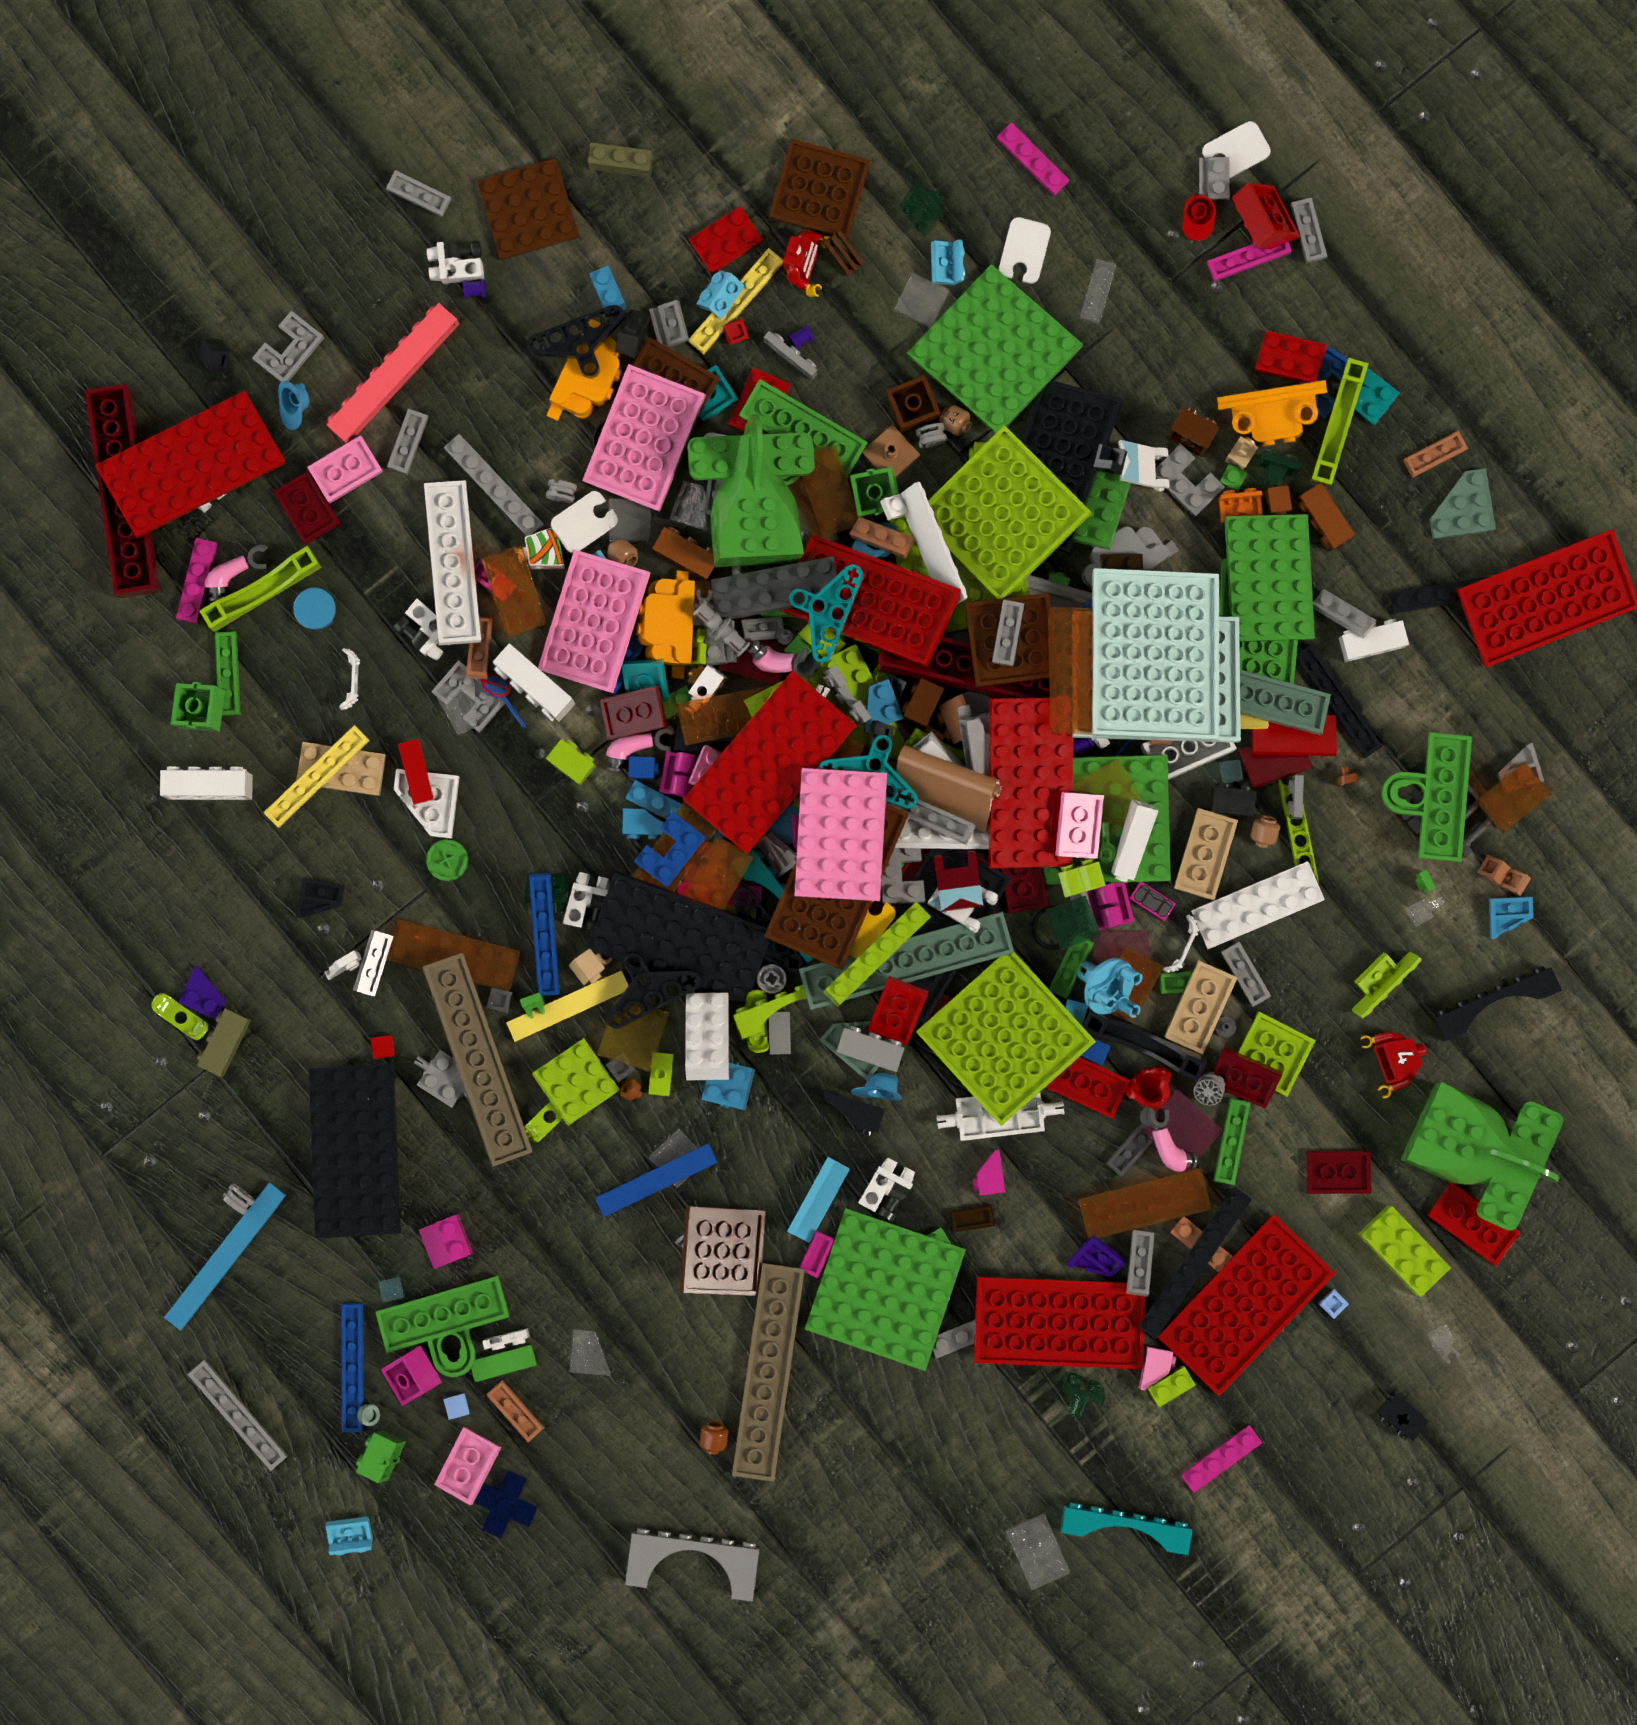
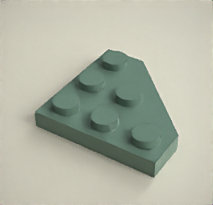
M1486 468L1465 471L1429 520L1433 540L1496 530Z
M871 1021L832 1024L819 1040L868 1081L869 1077L879 1068L878 1066L836 1053L844 1028L848 1029L850 1025L861 1029L860 1033L868 1036L869 1032H871L868 1031ZM881 1036L880 1040L889 1042V1038Z

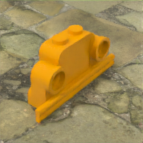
M593 319L589 322L592 328H597L601 324ZM608 337L594 352L600 367V372L595 378L589 379L582 374L577 359H567L549 398L551 406L546 415L547 417L558 421L564 409L573 413L577 418L585 419L593 413L594 405L603 406L607 400L610 401L615 392L613 387L616 381L619 382L623 375V370H621L618 360L619 353L615 352L617 343L613 338ZM581 344L577 347V352L582 355L586 354L589 347L586 344ZM593 363L586 364L584 371L589 374L596 370V366Z
M1326 380L1217 397L1219 410L1231 408L1234 430L1241 435L1252 433L1254 440L1257 443H1261L1263 447L1273 446L1275 441L1283 440V443L1296 442L1295 438L1302 435L1303 425H1311L1317 420L1318 409L1315 395L1327 393Z
M676 570V580L661 579L649 585L648 595L643 597L638 612L639 623L636 625V635H638L639 642L647 646L645 649L646 660L663 659L665 665H672L671 678L684 679V666L690 665L692 658V613L694 612L695 581L688 580V571Z

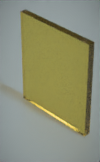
M1119 758L1073 783L1075 793L1104 795L1101 821H1109L1110 835L1124 827L1132 799L1144 802Z
M617 996L615 1004L621 996ZM634 1003L630 1005L629 1010L632 1014L637 1015L641 1012V1006ZM625 1007L621 1009L624 1011L622 1015L617 1016L613 1014L612 1022L616 1021L620 1024V1019L624 1016L627 1017V1020L630 1019L626 1014ZM656 1009L619 1029H614L607 1024L597 1055L650 1071L669 1012Z

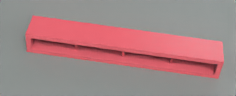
M440 303L428 309L426 312L427 316L422 321L415 323L408 337L404 336L398 342L396 350L394 352L390 351L385 356L384 363L380 367L376 366L370 373L371 377L366 382L363 381L357 386V392L352 397H347L341 405L342 408L330 415L326 425L345 444L352 441L459 325L458 320Z

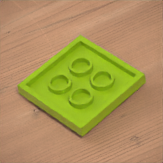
M1258 1012L1238 1053L1282 1071V1077L1275 1091L1288 1097L1316 1040Z
M584 1038L532 1073L568 1126L620 1091Z

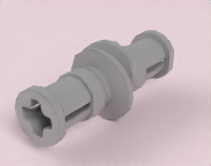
M704 600L692 613L704 621L708 628L712 629L709 633L710 635L716 633L715 641L722 638L723 642L726 645L728 644L738 657L751 644L749 641L746 642L737 634L738 632L729 626L730 617L723 620L717 612L715 613L707 605V601Z

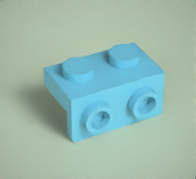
M962 240L955 242H931L932 283L956 285L964 280L965 268L963 267V257L965 251Z
M719 270L713 275L711 283L706 290L700 294V299L696 304L702 309L712 311L717 317L722 319L743 290L744 284L732 273Z
M369 1516L326 1522L329 1555H344L345 1553L352 1552L362 1553L371 1550L373 1536Z

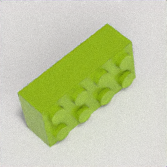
M1387 1205L1357 1234L1418 1297H1422L1451 1269L1393 1206Z

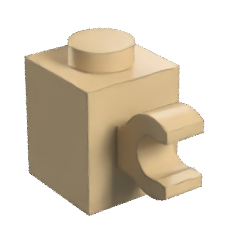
M1240 436L1225 461L1244 470L1258 447L1252 439Z
M589 948L569 964V967L583 985L589 981L593 984L602 977L600 973L605 969L604 966H607L612 961V958L603 960L601 958L602 954L597 953L595 955Z

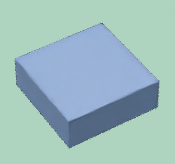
M1332 1289L1318 1303L1333 1319L1349 1305L1335 1289Z
M465 1393L444 1398L449 1420L470 1414Z

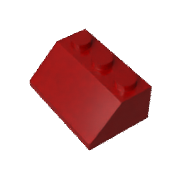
M1248 182L1232 197L1235 208L1240 213L1244 226L1249 230L1252 241L1257 248L1273 249L1300 237L1274 186Z

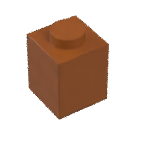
M1289 486L1267 488L1265 497L1268 515L1289 514L1292 510Z

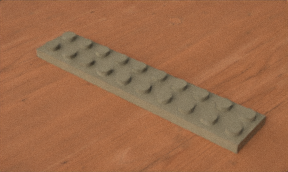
M463 953L423 966L424 975L492 1167L532 1153V1148Z
M768 1263L762 1264L732 1476L774 1482L805 1269Z

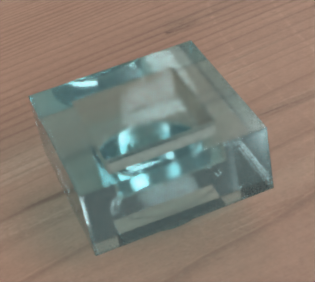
M1240 759L1218 763L1221 783L1243 780Z
M400 1277L378 1282L382 1302L404 1298Z

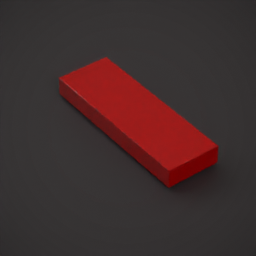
M415 739L399 743L398 746L413 805L433 801L434 796L420 740Z

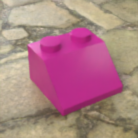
M459 1214L419 1230L434 1269L473 1254Z
M421 1345L381 1369L402 1406L442 1383Z

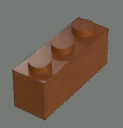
M1322 483L1305 492L1297 499L1300 511L1303 514H1308L1311 528L1314 531H1318L1321 536L1320 541L1326 549L1329 548L1330 551H1333L1355 536Z
M664 527L652 548V552L704 581H707L714 568L713 550L708 547L705 549L698 546L699 542L691 537L683 538L680 536V532L673 527H669V529Z

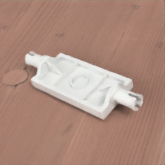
M1039 1093L1001 1127L975 1097L956 1099L957 1111L955 1114L937 1115V1121L946 1120V1122L937 1123L938 1129L957 1126L960 1132V1141L1045 1131L1044 1118L1046 1116L1064 1114V1109H1055V1107H1063L1064 1104L1063 1101L1044 1103V1101H1041Z

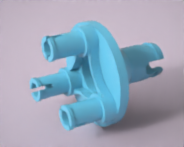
M1120 958L1108 959L1098 966L1089 961L1080 964L1087 972L1084 974L1081 971H1077V975L1080 980L1086 983L1084 997L1087 1006L1098 1014H1109L1115 1010L1124 1011L1132 1018L1136 1017L1132 1011L1139 1015L1140 1006L1131 1002L1129 995L1133 985H1138L1142 981L1143 976L1140 972L1135 971L1128 962Z

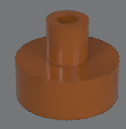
M1348 766L1340 768L1342 776L1336 778L1338 786L1359 781L1357 773L1350 774Z
M633 1078L627 1079L621 1086L620 1095L628 1101L635 1098L639 1099L642 1096L640 1083Z

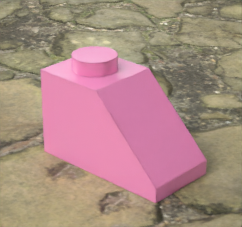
M1146 1346L1138 1387L1140 1390L1148 1389L1168 1375L1170 1369H1174L1176 1356H1173L1171 1350Z

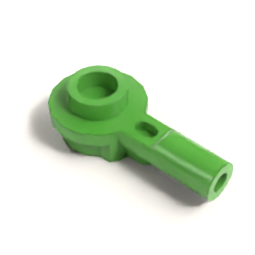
M1101 821V843H1099L1098 860L1102 863H1110L1116 858L1117 851L1110 842L1109 821Z

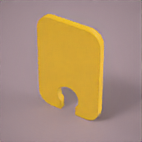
M886 902L882 912L877 916L867 912L851 949L850 955L857 959L894 920L896 912L890 904Z

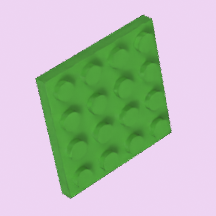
M1098 471L1086 505L1092 514L1079 526L1074 542L1107 550L1111 549L1131 483L1120 481L1119 474Z

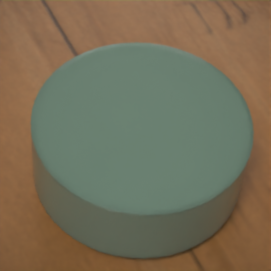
M365 1404L358 1410V1420L363 1425L373 1426L379 1421L380 1411L375 1405Z

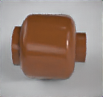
M707 1422L701 1428L700 1446L708 1454L716 1455L719 1451L726 1449L728 1429L722 1422Z

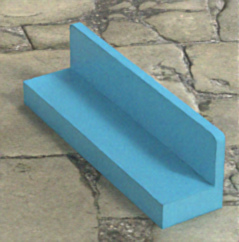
M827 1157L787 1232L806 1242L811 1241L849 1172L848 1167Z

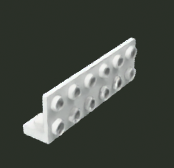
M916 482L901 494L881 500L880 503L888 521L902 516L906 517L930 578L961 589L957 604L967 599L966 589L962 585L957 567L953 563L950 550L946 546L942 531L936 522L933 509L929 505L926 492L922 488L921 483Z

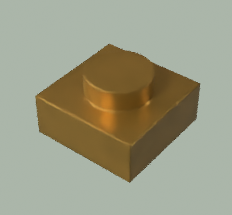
M703 665L694 666L687 675L690 685H694L705 669Z

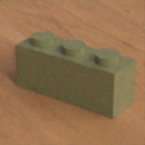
M599 143L590 144L589 170L651 178L653 165L652 151Z
M226 1008L224 1012L220 1011L216 1018L218 1024L215 1030L210 1031L206 1039L208 1042L206 1049H202L197 1057L199 1061L197 1066L219 1077H224L251 1022V1019Z

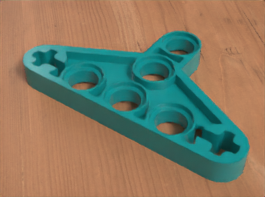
M857 565L847 566L816 595L802 589H795L789 595V601L792 606L809 613L812 654L814 659L820 663H826L832 658L861 585L864 574L863 570ZM854 568L857 569L856 573L859 574V577H854L852 584H856L855 588L843 584L844 580L850 581L851 576L848 575V572L853 571ZM844 588L851 590L852 595L848 600H843L840 597V592ZM800 592L804 594L805 601L798 605L795 604L793 598L796 593ZM817 600H821L824 603V609L821 612H815L813 609V604ZM836 608H841L844 612V616L840 620H835L832 616V612ZM830 627L836 631V636L831 640L827 639L824 634L825 630ZM821 639L827 643H833L831 647L827 645L825 652L828 653L827 657L823 656L822 659H819L820 655L817 654V651L822 650L825 645L820 644Z
M879 735L874 739L867 756L825 760L819 766V769H822L823 766L826 767L828 764H831L832 770H838L839 766L843 768L842 771L887 773L886 786H891L894 793L892 797L886 798V802L909 809L914 807L918 800L917 794L887 763L892 749V740L886 735ZM879 739H885L888 742L886 750L881 751L877 748L876 744ZM874 758L881 762L880 769L876 771L872 770L869 766L870 760ZM897 789L902 790L900 795L906 796L908 793L911 794L910 798L913 799V802H909L906 805L904 804V799L898 798V802L894 801L898 793Z

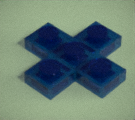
M508 1470L500 1489L483 1483L473 1502L490 1510L483 1525V1531L502 1538L510 1519L530 1527L539 1506L519 1498L528 1478Z

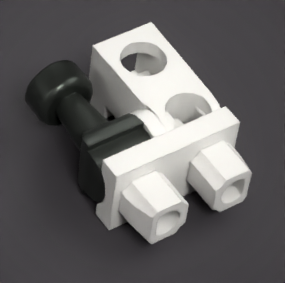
M472 241L471 246H457L454 242H437V247L428 248V261H439V267L429 268L430 280L450 284L463 282V280L480 281L484 279L483 263L478 258L482 256L480 241ZM472 254L474 259L461 260V256Z
M416 599L405 614L421 626V628L415 631L408 626L409 621L402 617L395 624L393 630L398 634L403 632L418 651L427 657L428 655L437 661L444 652L436 646L438 643L436 615L421 601Z
M579 872L576 882H573L563 924L582 927L585 910L590 908L592 909L591 921H586L585 928L594 930L609 889V878L598 876L596 887L588 886L590 874Z
M887 1158L882 1166H879L858 1203L875 1212L884 1194L889 1196L890 1199L886 1208L881 1207L878 1214L893 1222L896 1217L893 1211L899 1202L908 1195L913 1185L911 1182L915 1172L905 1167L899 1177L893 1174L897 1162Z

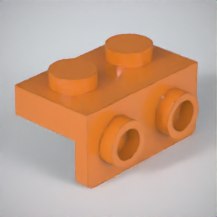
M1256 488L1245 489L1242 493H1236L1235 490L1224 491L1223 495H1220L1218 498L1221 523H1225L1226 516L1263 515L1262 491H1256Z

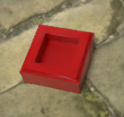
M743 318L722 325L729 345L749 338Z
M393 1035L371 1038L373 1059L395 1056Z

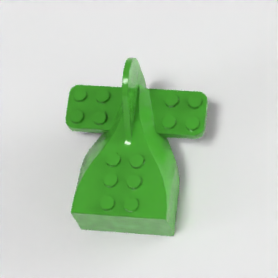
M752 414L745 425L743 435L692 438L687 447L690 476L694 480H722L711 509L714 567L797 563L804 554L798 508L792 492L781 477L806 476L813 472L815 461L811 435L808 433L763 434L759 415Z
M1443 1082L1434 1083L1401 1161L1448 1182L1464 1185L1487 1184L1476 1210L1477 1215L1481 1219L1505 1230H1514L1522 1218L1538 1180L1557 1183L1560 1178L1557 1174L1545 1169L1544 1165L1563 1125V1117L1559 1113L1532 1101L1526 1102L1521 1107L1512 1129H1510L1502 1117L1488 1104Z

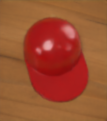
M1195 194L1189 197L1184 205L1182 229L1185 236L1193 241L1206 239L1212 233L1214 227L1215 205L1207 195Z

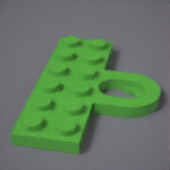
M759 379L739 416L746 420L752 414H758L762 429L770 434H810L813 439L814 460L845 478H848L868 443ZM800 476L781 478L786 485H790L797 481Z
M1428 733L1425 774L1411 772L1395 773L1382 786V801L1391 812L1421 817L1419 859L1462 862L1472 736ZM1410 784L1418 785L1423 791V798L1420 803L1411 804L1398 796V789L1400 787H1407Z
M499 1276L375 1312L386 1353L428 1341L436 1369L448 1377L462 1376L470 1371L474 1365L476 1352L470 1333L471 1328L510 1317ZM448 1335H455L461 1341L460 1358L456 1362H451L447 1355L442 1352V1340Z

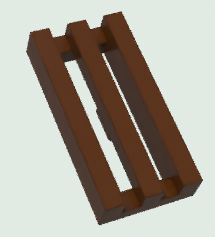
M838 230L823 242L847 276H850L858 267L865 264L841 230ZM837 237H839V239L842 241V243L854 257V259L857 262L856 264L852 261L847 252L838 242V240L836 239ZM831 242L835 244V246L841 252V254L849 263L851 268H847V266L841 260L839 255L830 245Z

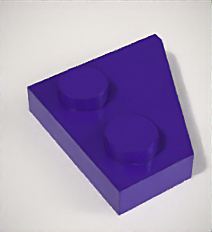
M195 966L178 1003L216 1019L220 1011L223 1010L227 1000L218 992L214 984L202 972V969Z
M1092 1235L1067 1260V1266L1073 1268V1266L1085 1268L1087 1272L1100 1273L1103 1276L1112 1278L1125 1265L1126 1260L1095 1235Z

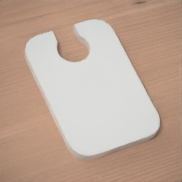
M1249 121L1204 145L1202 154L1204 158L1213 157L1216 154L1229 157V178L1268 158L1271 150L1257 124Z
M1014 218L1010 223L999 271L1007 278L1012 279L1014 273L1013 266L1016 263H1023L1027 268V272L1024 274L1022 282L1028 284L1036 283L1040 276L1051 230L1049 226L1024 218Z
M597 491L590 492L551 520V528L570 553H573L574 550H582L615 527L618 522L613 510L607 512L604 518H597L594 515V506L601 505L606 501Z

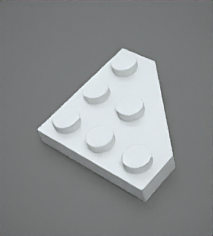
M396 769L394 791L407 805L431 837L452 839L460 777L428 772L434 800L413 805L405 770Z

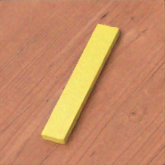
M768 248L740 280L744 284V288L725 316L721 319L712 312L693 333L688 342L704 355L723 334L724 329L722 325L732 322L781 268L783 259Z
M354 725L263 813L280 828L370 740Z
M621 970L544 1005L545 1014L543 1015L540 1014L539 1009H535L532 1012L534 1018H529L526 1013L507 1022V1026L514 1041L517 1042L624 993L629 985Z

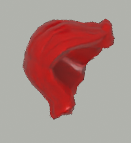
M1154 1066L1143 1069L1130 1081L1126 1095L1129 1099H1134L1142 1107L1149 1106L1153 1110H1159L1170 1098L1169 1082L1171 1081V1073L1165 1067Z

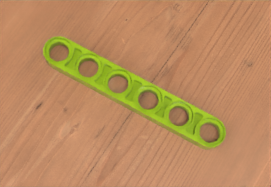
M1282 779L1278 780L1295 866L1300 865L1299 858L1307 856L1310 859V867L1319 884L1304 805L1301 825L1293 826L1290 822L1291 814H1288V803L1286 801L1287 796L1292 793L1288 792V785H1285ZM1297 835L1305 837L1306 843L1303 847L1295 844V837Z

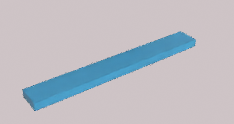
M271 1182L268 1183L254 1204L248 1209L164 1318L180 1331L186 1326L287 1196Z

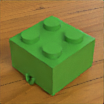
M893 467L878 470L873 468L866 470L864 473L850 475L858 517L883 514L884 510L880 501L899 494Z
M192 682V684L176 683L171 725L186 730L220 732L225 690L214 685H201L202 683Z
M384 1430L375 1432L373 1435L370 1434L365 1443L367 1449L364 1455L361 1454L357 1460L356 1466L358 1468L356 1473L377 1483L388 1481L395 1465L400 1462L399 1456L406 1441Z

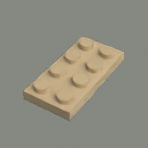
M303 742L297 779L332 746ZM359 751L321 788L380 796L386 754Z
M1197 808L1173 889L1212 901L1215 900L1238 820Z
M1198 960L1164 1034V1038L1203 1054L1237 977Z

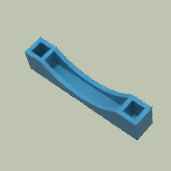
M623 808L622 834L627 835V839L637 840L640 836H648V840H660L661 837H669L670 841H675L660 829L664 822L653 817L645 809ZM711 823L694 827L706 838H711V842H723V839H728Z

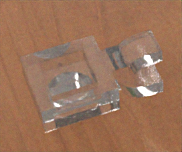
M1441 896L1429 903H1426L1423 898L1405 908V911L1414 927H1417L1433 918L1434 915L1431 911L1445 903Z

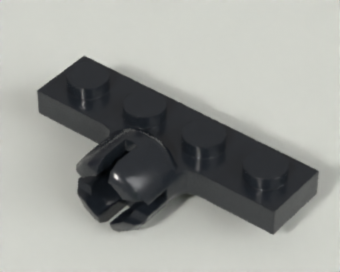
M873 720L863 756L869 754L874 739L879 735H886L891 739L894 727L878 720ZM885 739L877 741L876 745L879 750L884 751L888 748V742ZM888 757L887 763L894 770L897 769L898 760ZM874 758L870 760L869 766L872 770L876 771L880 769L881 762Z

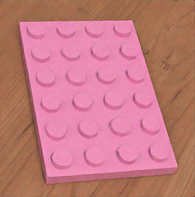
M628 364L582 481L660 512L706 394Z
M574 550L538 669L613 693L651 572Z
M802 768L794 896L880 901L887 773Z

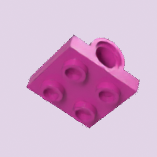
M667 751L659 793L685 797L693 788V785L688 782L698 756Z
M1125 882L1106 884V886L1086 891L1096 931L1134 922Z

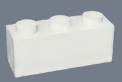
M1396 619L1384 621V625L1378 627L1375 624L1364 639L1349 630L1344 631V635L1339 638L1345 662L1402 649L1409 645L1403 620L1397 622Z

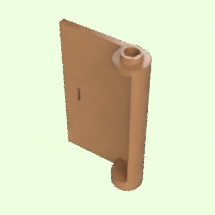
M904 745L898 757L896 772L913 789L918 799L969 821L976 826L975 829L986 833L992 800L994 797L999 796L1002 786L999 785L1000 781Z

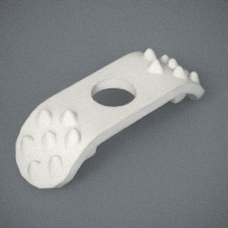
M343 648L342 651L347 654L348 662L352 665L351 693H347L346 700L339 706L341 710L352 707V704L358 701V665L360 664V659H358L353 651Z
M1189 914L1186 916L1189 922L1188 933L1191 934L1180 960L1176 959L1171 966L1164 967L1163 971L1175 972V970L1178 971L1183 968V965H1185L1184 959L1193 939L1198 935V925L1195 924L1197 921Z

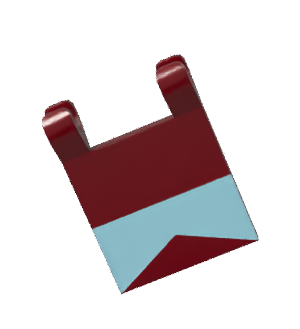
M976 851L967 852L969 866L944 869L942 855L934 856L941 912L983 907Z

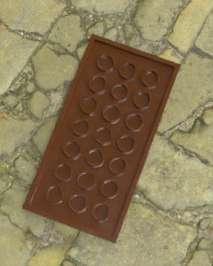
M886 803L881 879L909 813ZM795 863L764 937L843 970L872 901L794 896Z

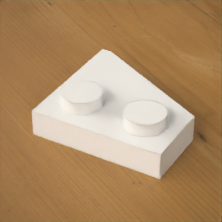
M352 951L336 960L329 967V970L325 972L328 980L346 970L353 971L360 967V962L363 959L360 952Z
M528 1328L489 1337L482 1342L484 1349L492 1348V1350L505 1348L504 1344L512 1342L513 1345L525 1343V1339L530 1336Z

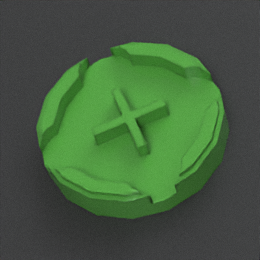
M444 839L438 841L427 852L426 863L428 870L439 880H456L464 874L468 867L467 851L454 840Z

